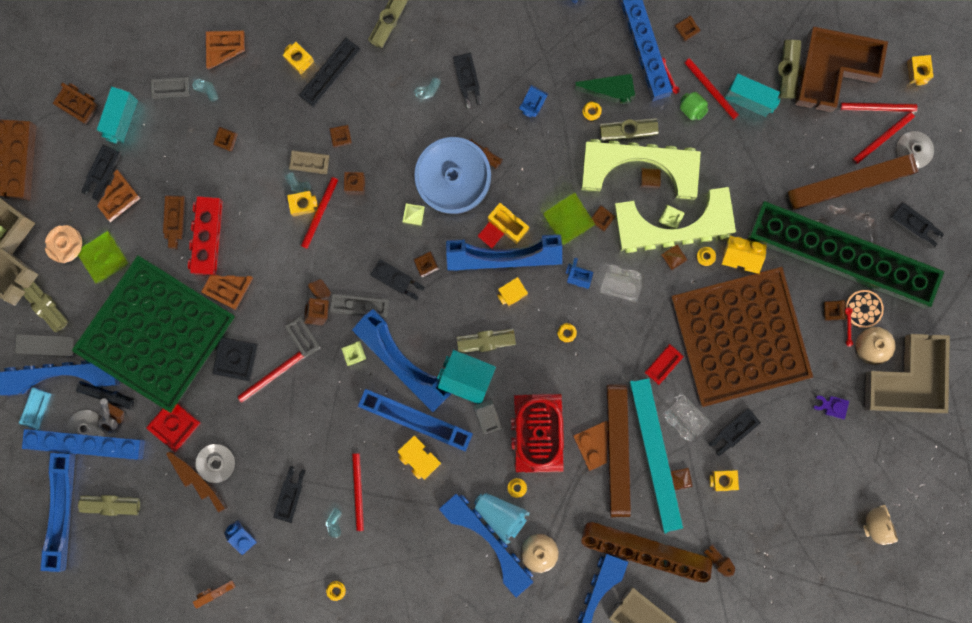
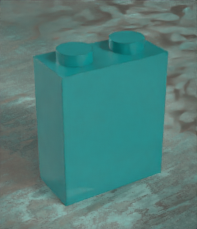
M740 74L735 76L725 96L726 100L764 117L769 113H773L781 100L778 98L779 91Z
M111 86L97 127V131L102 134L101 137L105 138L108 142L117 144V141L124 143L138 102L130 92Z
M453 350L450 357L446 356L443 367H446L445 370L441 368L437 377L440 380L438 388L474 403H482L496 366Z

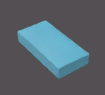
M32 387L19 424L39 430L52 394Z

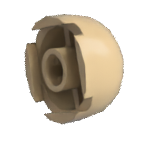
M870 327L863 330L855 342L858 357L870 365H880L887 362L893 356L896 349L892 334L880 327Z
M886 505L872 509L867 514L866 525L863 526L866 536H871L874 542L882 545L898 542V537Z
M545 534L529 536L524 540L520 552L522 563L526 568L537 573H543L553 568L559 555L557 544L551 537Z

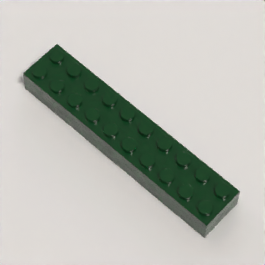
M766 201L760 204L747 240L766 244L770 249L924 309L932 307L945 272Z

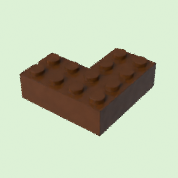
M813 26L808 33L795 105L812 108L816 105L815 109L833 112L838 105L843 77L877 83L882 78L888 41Z
M0 119L1 199L30 200L36 125L30 121Z

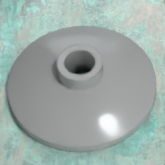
M908 132L900 137L896 144L897 158L913 154L918 169L922 168L933 158V143L922 132ZM914 146H918L920 151L916 152Z
M91 410L76 412L67 423V433L104 436L105 431L99 427L102 417ZM84 425L87 427L85 433L81 431V427Z
M208 445L199 452L196 458L197 472L207 482L219 483L225 481L234 471V456L223 445ZM218 461L219 466L217 468L212 467V462Z

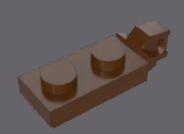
M165 195L163 233L164 238L168 239V248L178 249V239L183 237L185 196Z

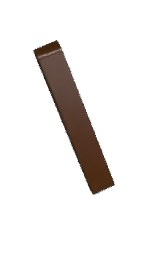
M909 154L788 191L787 194L792 210H797L918 173L919 170L914 155Z
M607 384L610 517H630L627 384Z
M589 522L584 526L581 542L587 548L697 582L705 583L711 579L713 562L708 557L598 523Z

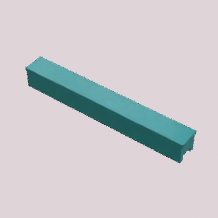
M650 379L630 381L628 383L662 532L666 534L670 531L683 529Z

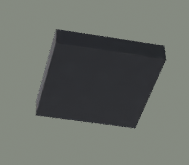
M222 337L218 344L212 374L251 382L259 344Z

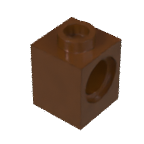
M344 172L345 194L365 195L364 172Z
M309 298L305 304L304 323L323 326L328 318L329 301Z

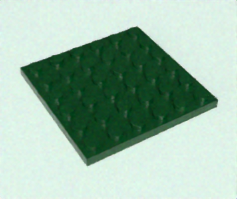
M137 255L71 351L167 412L172 413L234 321L235 316Z

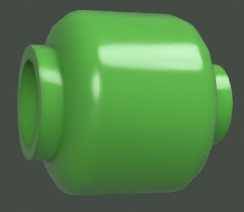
M698 92L686 93L680 99V110L690 120H700L708 112V102Z

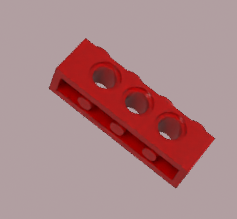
M197 196V200L193 203L195 220H192L191 231L194 234L189 244L192 257L188 259V270L194 275H217L223 201L220 198ZM205 213L211 214L208 222L202 221V216ZM203 232L209 233V238L206 241H201L200 239ZM204 250L207 251V258L200 260L199 253Z

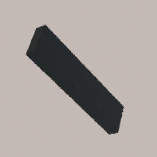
M345 37L298 96L314 108L361 51V48Z

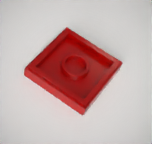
M177 404L172 413L162 408L146 429L176 453L201 422Z

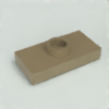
M291 150L289 170L327 175L330 155Z

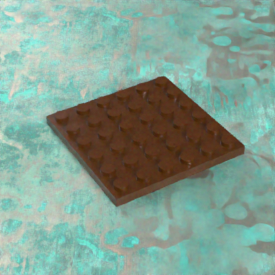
M783 267L671 296L701 407L813 378Z

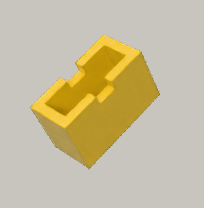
M501 203L488 216V221L515 244H518L529 231V226Z
M729 235L723 252L722 265L734 268L742 266L745 267L744 270L759 274L766 257L767 245Z
M414 435L397 451L400 454L398 458L405 465L409 463L413 467L411 472L418 479L422 477L425 480L441 462L431 452L427 454L423 450L426 446Z

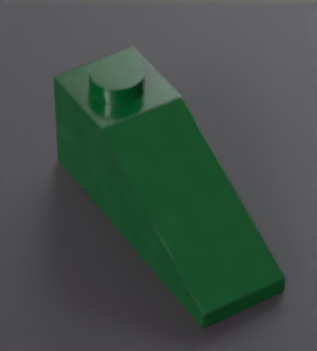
M632 74L578 81L574 85L577 91L615 103L628 104L635 98Z

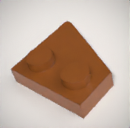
M244 31L206 32L207 69H212L245 51Z
M118 170L114 172L113 175L115 177L111 184L107 186L105 195L97 206L110 222L140 199Z
M210 275L201 292L237 310L253 277Z
M607 420L573 436L589 471L607 463Z
M233 580L213 591L209 588L196 595L197 600L193 601L195 608L197 609L235 588Z

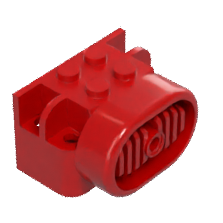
M514 395V418H511V430H515V438H511V449H515L516 472H563L564 432L562 395ZM538 430L541 431V435H540V436H537V434H536V432H537Z

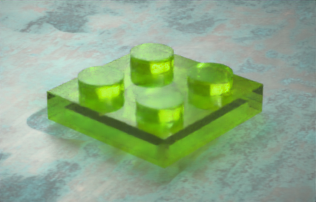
M573 193L543 213L556 235L561 234L563 245H566L596 225L576 193Z
M109 231L83 246L78 254V257L96 284H99L130 264Z

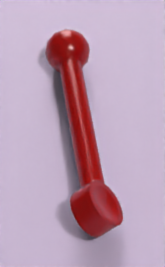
M662 57L668 79L673 87L672 92L673 94H678L680 88L675 85L666 65V59Z
M847 307L845 310L847 314L846 345L850 347L853 345L851 340V314L853 309Z

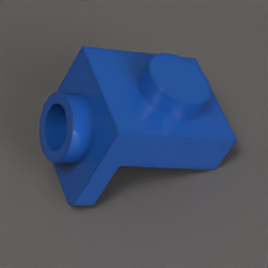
M531 85L519 109L528 117H536L548 93Z
M574 258L573 264H568L565 273L569 275L567 283L589 289L594 272L576 267L578 258Z
M239 520L230 524L224 532L227 541L241 555L257 543L255 538L243 528Z

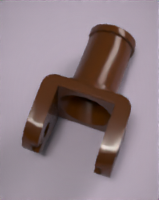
M712 544L709 547L712 553L707 549L704 554L716 565L715 570L725 577L733 576L735 566L729 557H724Z

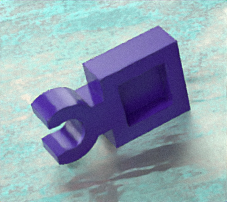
M815 396V399L821 401V406H813V409H826L825 415L845 420L849 405L848 400L829 396L828 401H826L823 396Z

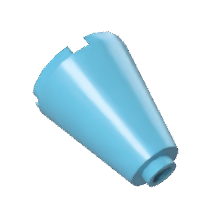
M487 493L484 495L480 494L474 502L477 512L506 544L511 542L508 540L511 536L513 538L517 536L526 523L525 515L529 516L527 510Z

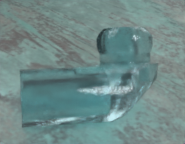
M433 77L429 86L416 87L414 90L415 96L420 99L433 97L441 81Z
M202 79L193 82V89L207 93L210 102L219 99L211 82Z
M293 173L285 176L293 192L310 191L311 184L309 182L297 181Z
M334 508L326 521L328 534L333 538H338L341 535L338 520L343 513Z

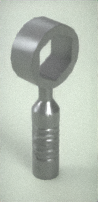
M101 399L100 407L103 417L99 422V427L107 433H113L118 427V423L109 417L110 411L107 399Z

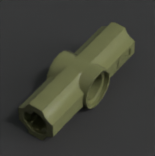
M408 0L388 1L368 38L370 43L378 48L384 47L392 30L397 26V21ZM386 16L393 17V21L390 23H386L383 20Z
M784 40L782 62L778 66V72L781 75L779 98H797L798 77L802 74L800 40Z
M657 118L643 120L628 119L624 122L599 125L601 141L630 140L636 137L658 135ZM631 126L634 132L628 134L624 131V127Z
M33 281L29 288L25 287L23 289L25 291L24 296L30 302L32 310L40 318H43L54 332L57 333L67 325L68 320L57 309L54 300L47 293H44L35 281Z
M514 329L495 332L493 330L482 331L474 335L457 337L458 351L460 353L485 352L496 350V348L516 345Z
M117 495L80 496L78 508L79 512L100 513V515L116 516L118 514L139 515L140 498H125Z

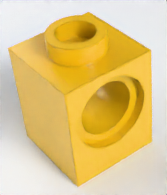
M297 42L293 45L289 44L284 49V59L300 75L314 62L313 58ZM296 53L302 55L298 61L292 60L293 55Z
M931 55L915 56L907 61L909 83H916V85L928 84V81L933 78ZM917 67L923 69L924 75H920L917 72Z
M310 191L287 195L290 213L293 217L314 213V207L318 206L316 196H312ZM302 199L308 200V205L305 208L298 206L299 201Z
M517 277L499 288L498 292L500 294L497 297L502 305L506 303L509 307L527 296L528 292Z
M738 470L712 471V475L709 476L710 487H713V491L739 490ZM722 475L728 478V483L725 486L719 484V478Z

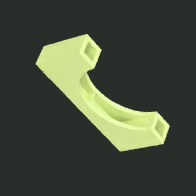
M590 139V142L585 144L581 190L601 191L604 178L613 168L626 162L643 161L654 164L667 173L674 184L676 198L695 200L698 192L701 152L696 151L695 148L677 150L675 146L658 148V145L647 144L646 147L639 146L638 143L620 145L618 141L601 143V140Z
M729 187L709 190L707 192V205L702 216L695 223L681 229L669 230L651 225L638 213L634 201L616 203L614 205L620 251L625 250L626 253L637 252L638 248H644L645 251L654 250L659 245H663V248L675 246L674 243L682 242V245H689L694 243L693 240L701 239V242L712 241L713 237H720V240L728 239L729 235L731 236L736 233Z

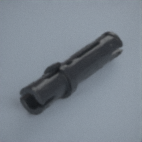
M79 381L76 387L77 393L99 400L107 399L108 403L113 406L117 405L132 410L135 404V398L119 394L118 391L112 392L83 381Z

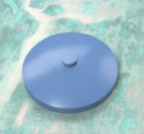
M447 137L433 142L422 152L415 167V184L422 199L433 209L446 214L464 213L476 207L486 196L491 184V168L484 152L476 144L464 138Z

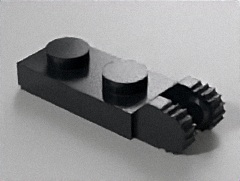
M471 52L453 56L466 108L471 107L468 93L475 91L476 103L482 105L479 92L480 86Z
M103 144L86 176L81 193L86 195L92 186V182H94L97 186L92 194V198L97 200L122 153Z
M903 202L899 204L890 217L891 220L918 239L923 240L930 247L935 248L937 243L927 236L929 231L936 237L942 238L944 236V233L933 226L932 222Z
M379 259L370 274L373 278L415 301L419 297L415 293L406 290L409 284L415 286L418 290L423 291L425 288L420 283L412 280V277Z
M747 408L722 429L719 435L708 444L710 447L715 446L723 438L727 444L716 452L718 456H721L730 447L732 448L761 422Z
M293 466L289 467L273 516L275 519L293 523L306 470L302 469L299 473L297 484L291 482L295 471Z

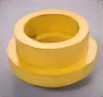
M590 101L584 105L582 112L587 120L593 121L600 117L602 110L597 102ZM590 108H593L595 110V114H590L588 110Z
M703 247L697 253V261L703 266H710L716 260V253L710 247ZM704 253H708L710 255V258L708 260L704 259Z
M565 323L558 328L557 334L561 341L571 342L575 339L577 331L572 324ZM566 329L571 333L568 337L563 334V331Z
M512 479L508 484V492L512 497H522L527 491V485L522 479ZM519 484L521 490L519 492L514 491V485Z
M339 581L331 582L326 588L327 596L333 601L341 600L346 593L344 584ZM334 587L339 588V594L333 593Z

